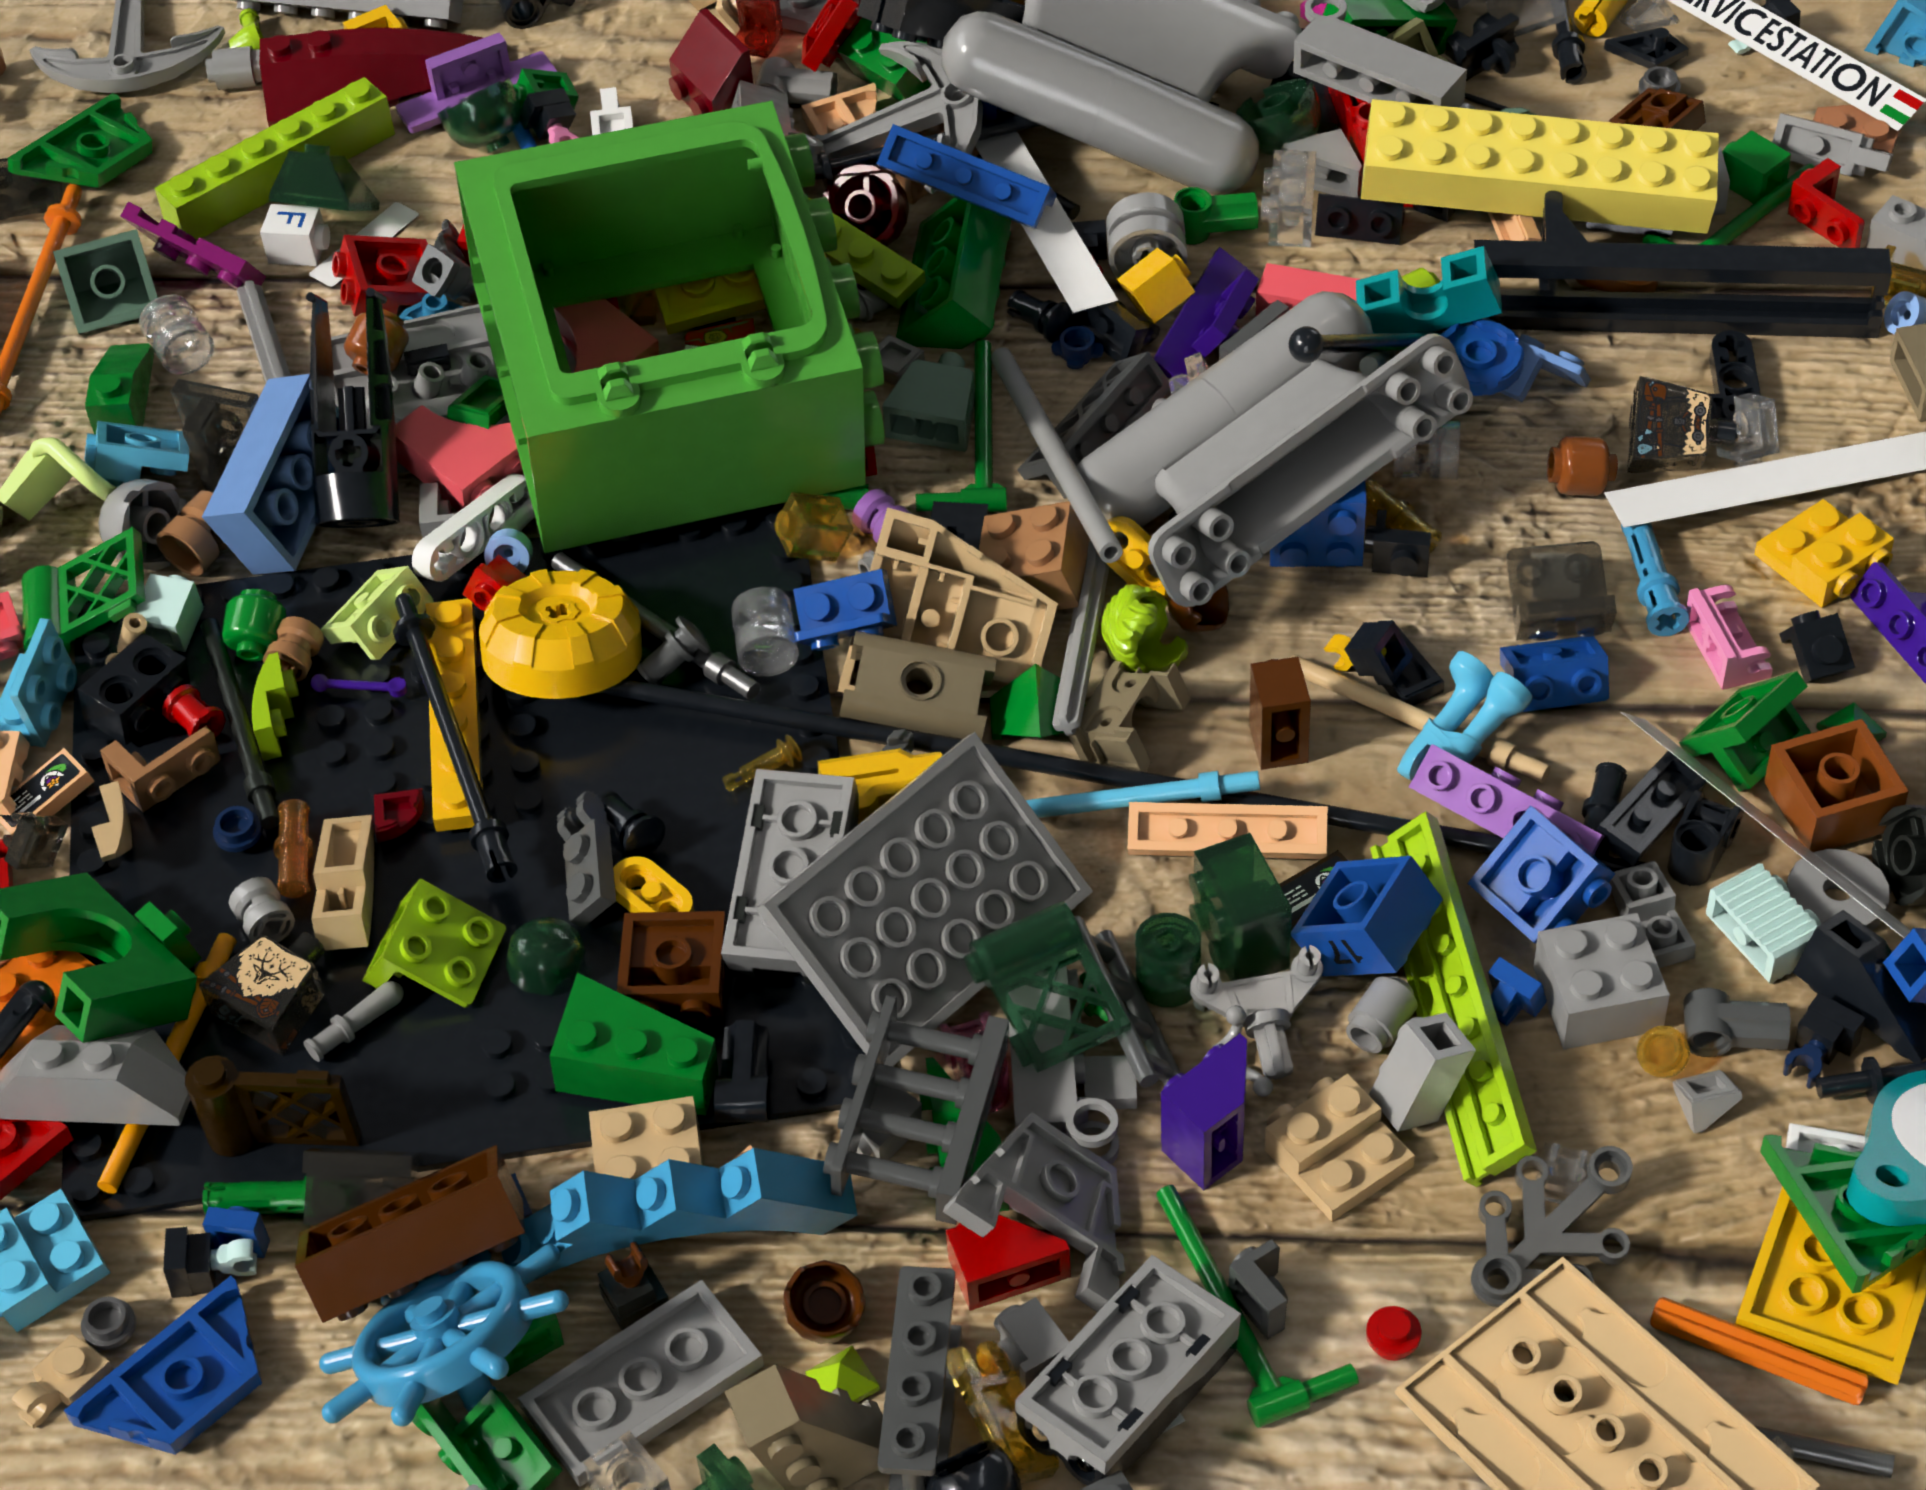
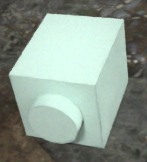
M150 573L145 584V601L137 605V611L134 613H139L145 617L147 621L145 633L172 650L186 652L204 606L194 581H189L187 578L179 575H169L167 577Z

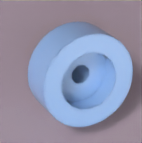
M1903 291L1896 294L1886 306L1884 324L1886 329L1892 334H1895L1896 328L1926 323V299L1922 296Z
M510 528L501 529L490 537L484 551V559L486 565H488L499 554L524 573L531 561L533 547L528 537L522 532Z

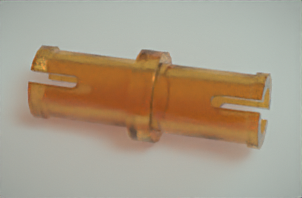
M297 799L286 800L279 804V837L274 842V855L278 859L277 889L280 891V895L288 898L302 897L309 892L308 859L313 855V842L309 838L310 807L307 806L306 802Z

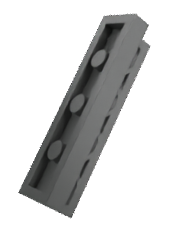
M1149 352L1116 361L1055 427L1075 465L1077 466L1083 458L1149 412L1154 402L1159 398H1163L1173 385ZM1038 446L1017 469L1024 480L1047 474L1064 499L1067 498Z

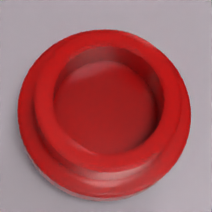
M1398 1306L1383 1307L1375 1311L1367 1322V1341L1370 1347L1384 1359L1392 1361L1404 1359L1418 1348L1421 1341L1422 1329L1420 1322L1412 1312Z

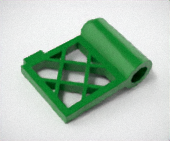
M131 527L58 568L49 565L36 566L24 573L22 577L24 653H26L40 618L51 619L69 655L72 640L109 620L115 623L126 615L137 611V605L145 601L142 535L139 531ZM126 550L116 567L111 566L117 555ZM91 569L79 588L76 587L75 577ZM105 573L109 574L110 577L99 594L93 593ZM124 580H127L129 591L113 599ZM88 600L92 601L93 603L91 604L85 615L77 619L78 614L80 613Z

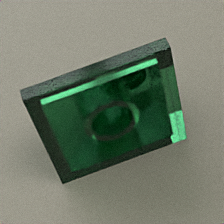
M305 143L304 151L288 152L269 193V201L344 211H379L380 205L378 199L345 156L330 154V146Z

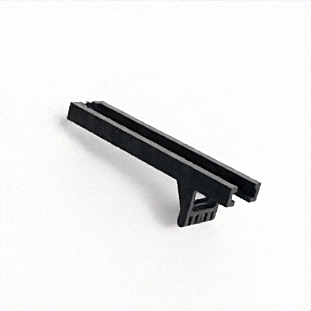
M1549 191L1545 194L1541 241L1474 240V248L1485 247L1498 278H1533L1539 280V290L1500 289L1502 313L1486 318L1501 323L1511 330L1718 334L1722 331L1733 330L1745 335L1879 338L1883 319L1882 309L1885 308L1884 295H1888L1892 276L1890 251L1884 248L1588 242L1564 214L1562 194L1558 191ZM1564 279L1874 286L1872 297L1573 291Z

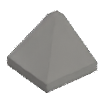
M1721 1070L1673 1081V1089L1693 1133L1703 1132L1742 1100V1091Z

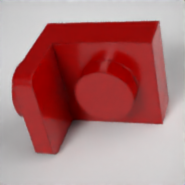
M498 554L488 565L481 563L474 570L462 594L480 610L485 611L494 595L502 586H509L527 576Z

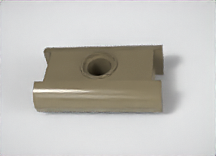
M861 631L855 632L850 659L860 661L855 690H844L840 718L964 739L975 732L982 741L987 716L977 715L982 684L991 685L997 658ZM913 680H919L924 682L930 691L923 695H917L912 693L906 684Z

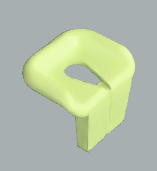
M49 437L37 439L31 444L30 449L22 457L1 487L0 501L30 521L72 477L76 478L103 501L117 487L95 472L60 439Z

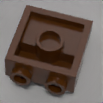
M725 911L624 913L617 992L671 1018H681L684 1023L693 1026L704 1025L710 1021L711 1017H723L726 973L721 951L727 925Z

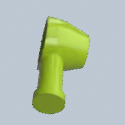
M244 9L239 15L240 24L243 28L228 41L230 48L252 46L253 50L260 49V39L264 37L259 26V14L254 9Z

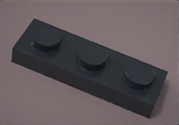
M1667 751L1599 824L1596 832L1604 835L1601 844L1634 866L1685 810L1694 791H1702L1707 781L1670 751Z

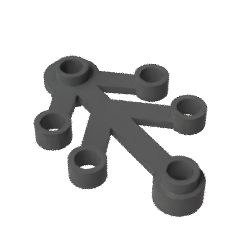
M1604 1146L1597 1149L1592 1154L1588 1164V1177L1547 1217L1545 1215L1544 1186L1549 1175L1548 1165L1542 1158L1535 1155L1523 1157L1517 1164L1515 1181L1522 1189L1524 1239L1510 1253H1508L1506 1223L1509 1221L1512 1211L1510 1198L1501 1191H1489L1482 1196L1479 1203L1478 1215L1485 1224L1486 1256L1476 1262L1471 1274V1286L1477 1298L1489 1306H1501L1545 1271L1541 1269H1527L1539 1256H1597L1600 1261L1607 1265L1622 1263L1630 1249L1629 1237L1622 1230L1608 1228L1601 1233L1564 1232L1604 1193L1616 1194L1627 1187L1633 1170V1164L1629 1155L1624 1150L1615 1146ZM1533 1167L1539 1170L1542 1176L1538 1180H1529L1525 1178L1522 1171L1525 1168ZM1603 1168L1613 1169L1617 1173L1618 1178L1614 1181L1604 1180L1599 1175V1171ZM1493 1202L1499 1203L1503 1206L1505 1212L1500 1216H1493L1486 1211L1485 1206ZM1607 1240H1615L1621 1244L1623 1250L1615 1254L1605 1250L1603 1243ZM1572 1264L1593 1283V1276L1588 1268L1580 1264ZM1493 1275H1501L1507 1280L1508 1285L1503 1289H1496L1489 1284L1488 1279Z

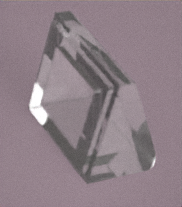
M1637 0L1618 18L1622 24L1635 32L1669 26L1680 21L1665 0Z

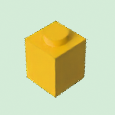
M1158 247L1117 279L1137 311L1153 324L1195 293L1187 280L1191 272L1184 261L1177 254L1170 257Z

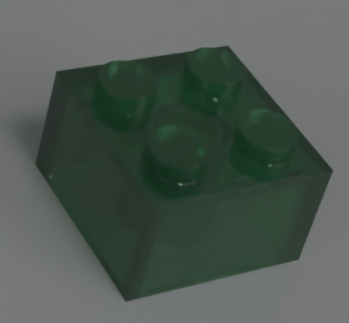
M1251 833L1194 851V873L1189 874V884L1194 896V903L1189 905V914L1195 930L1198 933L1205 932L1209 940L1208 947L1213 964L1219 971L1225 970L1230 981L1273 974L1289 969L1292 907Z

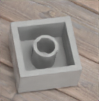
M1638 913L1538 931L1533 968L1538 981L1543 985L1547 1006L1563 1050L1663 1031L1670 994Z

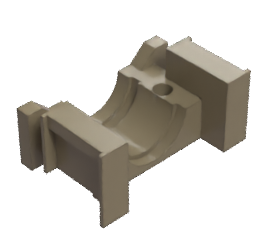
M1114 661L1084 707L1081 726L1076 728L1075 734L1068 736L1081 761L1090 762L1093 755H1095L1099 764L1142 772L1147 771L1152 762L1135 728H1132L1133 710L1136 704H1142L1144 708L1185 709L1191 696L1176 664L1173 663L1168 672L1150 671L1149 673H1143L1141 668L1138 667L1135 673H1128L1122 661Z

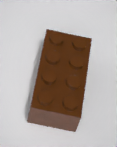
M494 1145L299 1232L295 1268L322 1323L335 1317L339 1321H345L364 1312L368 1308V1303L385 1295H388L389 1298L403 1296L415 1289L420 1279L436 1272L440 1276L452 1274L467 1265L469 1262L468 1258L485 1250H488L489 1253H498L514 1245L519 1240L518 1236L525 1233L523 1199L498 1146Z

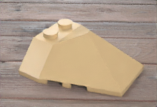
M887 507L870 571L884 569L888 573L897 626L883 629L884 636L997 658L991 685L982 684L980 698H990L1034 664L1041 666L1058 603L1000 566L936 521ZM855 635L851 637L837 690L843 693L845 689L855 690L860 663L858 660L850 659ZM913 680L906 684L908 689L917 695H923L930 691L929 687L919 680Z

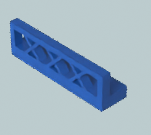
M894 124L877 161V165L883 169L1033 229L1037 228L1046 205L1052 207L1057 196L1048 185Z

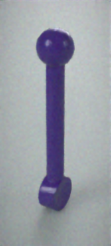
M317 674L311 679V687L317 692H323L327 688L388 691L391 696L398 698L404 696L408 691L405 679L395 677L389 682L328 679L323 674Z

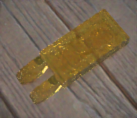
M985 1341L977 1345L975 1356L978 1367L974 1359L971 1358V1353L968 1352V1349H965V1347L951 1348L948 1351L947 1368L952 1376L951 1380L955 1388L961 1390L960 1393L983 1441L991 1440L1005 1451L1014 1464L1021 1484L1053 1477L1060 1467L1057 1456H1046L1037 1452L1023 1439L1018 1431L1015 1400L1024 1391V1388L1016 1371H1011L997 1343Z

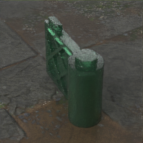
M1059 901L969 942L970 953L964 956L967 969L976 984L984 981L985 985L993 991L1016 1035L1009 1038V1043L1023 1068L1033 1064L1038 1073L1131 1029V1022L1085 944L1077 921L1064 901ZM1080 960L1087 972L1082 989L1056 982L1059 970ZM1092 984L1095 986L1098 993L1090 991ZM1023 985L1043 990L1036 1010L1014 1004L1008 992ZM1051 992L1078 1000L1071 1020L1044 1013ZM1086 1002L1107 1008L1113 1018V1021L1097 1028L1078 1023ZM1023 1019L1031 1021L1029 1028H1027ZM1039 1024L1066 1031L1062 1044L1041 1053L1034 1041ZM1074 1034L1080 1035L1076 1038H1073Z

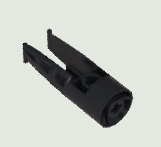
M373 288L366 290L369 420L373 428L367 429L365 387L345 386L338 388L340 431H337L328 302L309 292L306 295V299L312 303L309 388L315 524L318 527L371 528L400 523L393 383L388 351V337L382 304L387 302V297ZM381 439L383 472H376L380 465L381 456L377 446L370 440ZM327 441L331 442L329 452L327 451ZM356 448L361 450V457L354 458L353 463L348 461V455L355 454ZM328 456L330 463L335 468V473L329 474Z

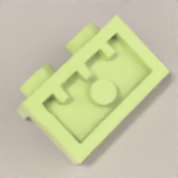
M409 566L377 570L320 630L330 644L343 642L358 643L371 660H379L396 643L393 629L396 626V622L400 619L395 606L396 597L401 593L411 595L418 614H423L426 611V603H433V598Z

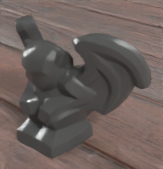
M445 219L441 225L442 231L438 234L434 246L431 244L426 246L416 267L412 282L437 298H441L444 294L452 300L459 298L466 303H476L478 300L473 285L471 267L468 265L457 243L459 233L448 219Z

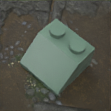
M137 229L53 251L78 334L162 312Z

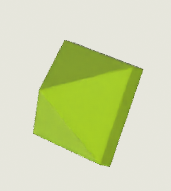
M853 1346L805 1371L806 1376L818 1381L822 1390L831 1393L836 1388L843 1389L848 1392L851 1400L857 1403L881 1390L880 1385Z

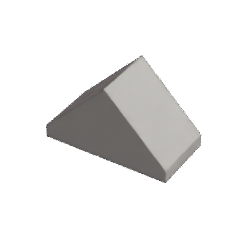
M1342 129L1288 141L1281 147L1282 180L1330 195L1361 198L1362 165Z

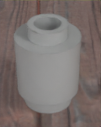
M252 46L212 50V58L206 59L205 62L209 83H216L218 90L258 86V82H262L259 65L260 49L253 50Z
M1394 976L1375 978L1348 1016L1349 1024L1346 1027V1033L1350 1040L1356 1046L1369 1053H1379L1383 1048L1390 1047L1398 1037L1399 1029L1410 1020L1418 1008L1412 987L1406 981Z

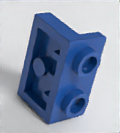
M878 569L793 589L801 631L794 633L796 643L811 645L812 651H823L839 647L838 639L854 636L856 631L884 636L883 629L897 626L887 570Z
M1593 635L1500 648V665L1504 672L1520 681L1532 695L1531 703L1523 712L1601 702L1609 699L1608 655Z

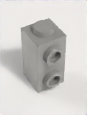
M1892 195L1871 220L1866 248L1889 249L1891 263L1926 278V209Z
M1446 1012L1425 1018H1412L1399 1029L1398 1038L1388 1058L1380 1066L1379 1075L1369 1092L1370 1097L1381 1107V1111L1397 1132L1438 1122L1476 1051Z

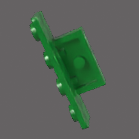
M491 1389L459 1424L439 1398L420 1404L412 1420L422 1432L433 1436L440 1445L441 1449L438 1451V1455L442 1462L456 1474L462 1475L469 1485H477L481 1490H545L563 1471L507 1397L500 1391Z

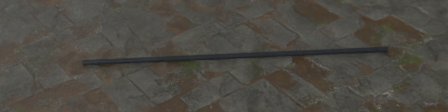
M624 679L606 690L597 692L887 745V738L894 730L903 729ZM906 729L914 734V750L927 753L941 751L944 755L962 740ZM984 743L1000 766L1121 788L1186 780ZM1253 791L1222 795V800L1204 802L1210 804L1328 806L1327 825L1387 836L1411 821L1409 819ZM1201 798L1187 799L1202 802ZM1440 825L1447 847L1491 854L1503 840L1498 835ZM1594 854L1613 872L1633 867L1620 857ZM1638 861L1634 866L1648 862Z

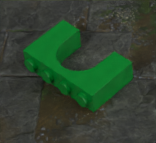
M87 872L0 888V961L47 951H73L84 953L106 962L105 964L63 972L55 1016L82 1043L188 1019L192 998L196 989L197 976Z

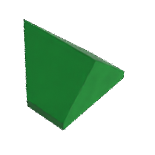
M1034 664L990 697L992 740H1002L1001 735L1041 738L1051 735L1059 736V734L1064 733L1063 731H1056L1052 725L1061 678Z

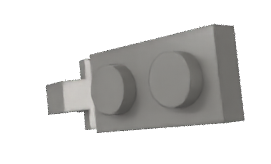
M1780 113L1772 143L1791 153L1790 161L1805 165L1810 163L1816 166L1829 158L1841 166L1840 174L1853 176V174L1864 176L1866 167L1887 172L1890 169L1894 155L1873 149L1875 139L1865 136L1864 133L1785 113Z

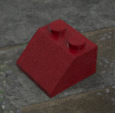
M707 8L699 11L669 59L672 75L669 78L670 89L676 99L683 100L691 108L694 116L731 109L739 81L743 80L753 83L750 50Z

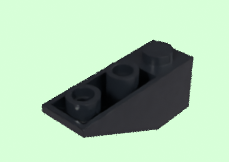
M1844 910L1817 926L1793 973L1809 984L1810 988L1817 994L1821 993L1864 1016V1027L1892 1046L1894 1051L1900 1056L1911 1060L1913 1063L1926 1061V1006L1924 1003L1909 1002L1883 964L1885 959L1892 953L1887 942Z

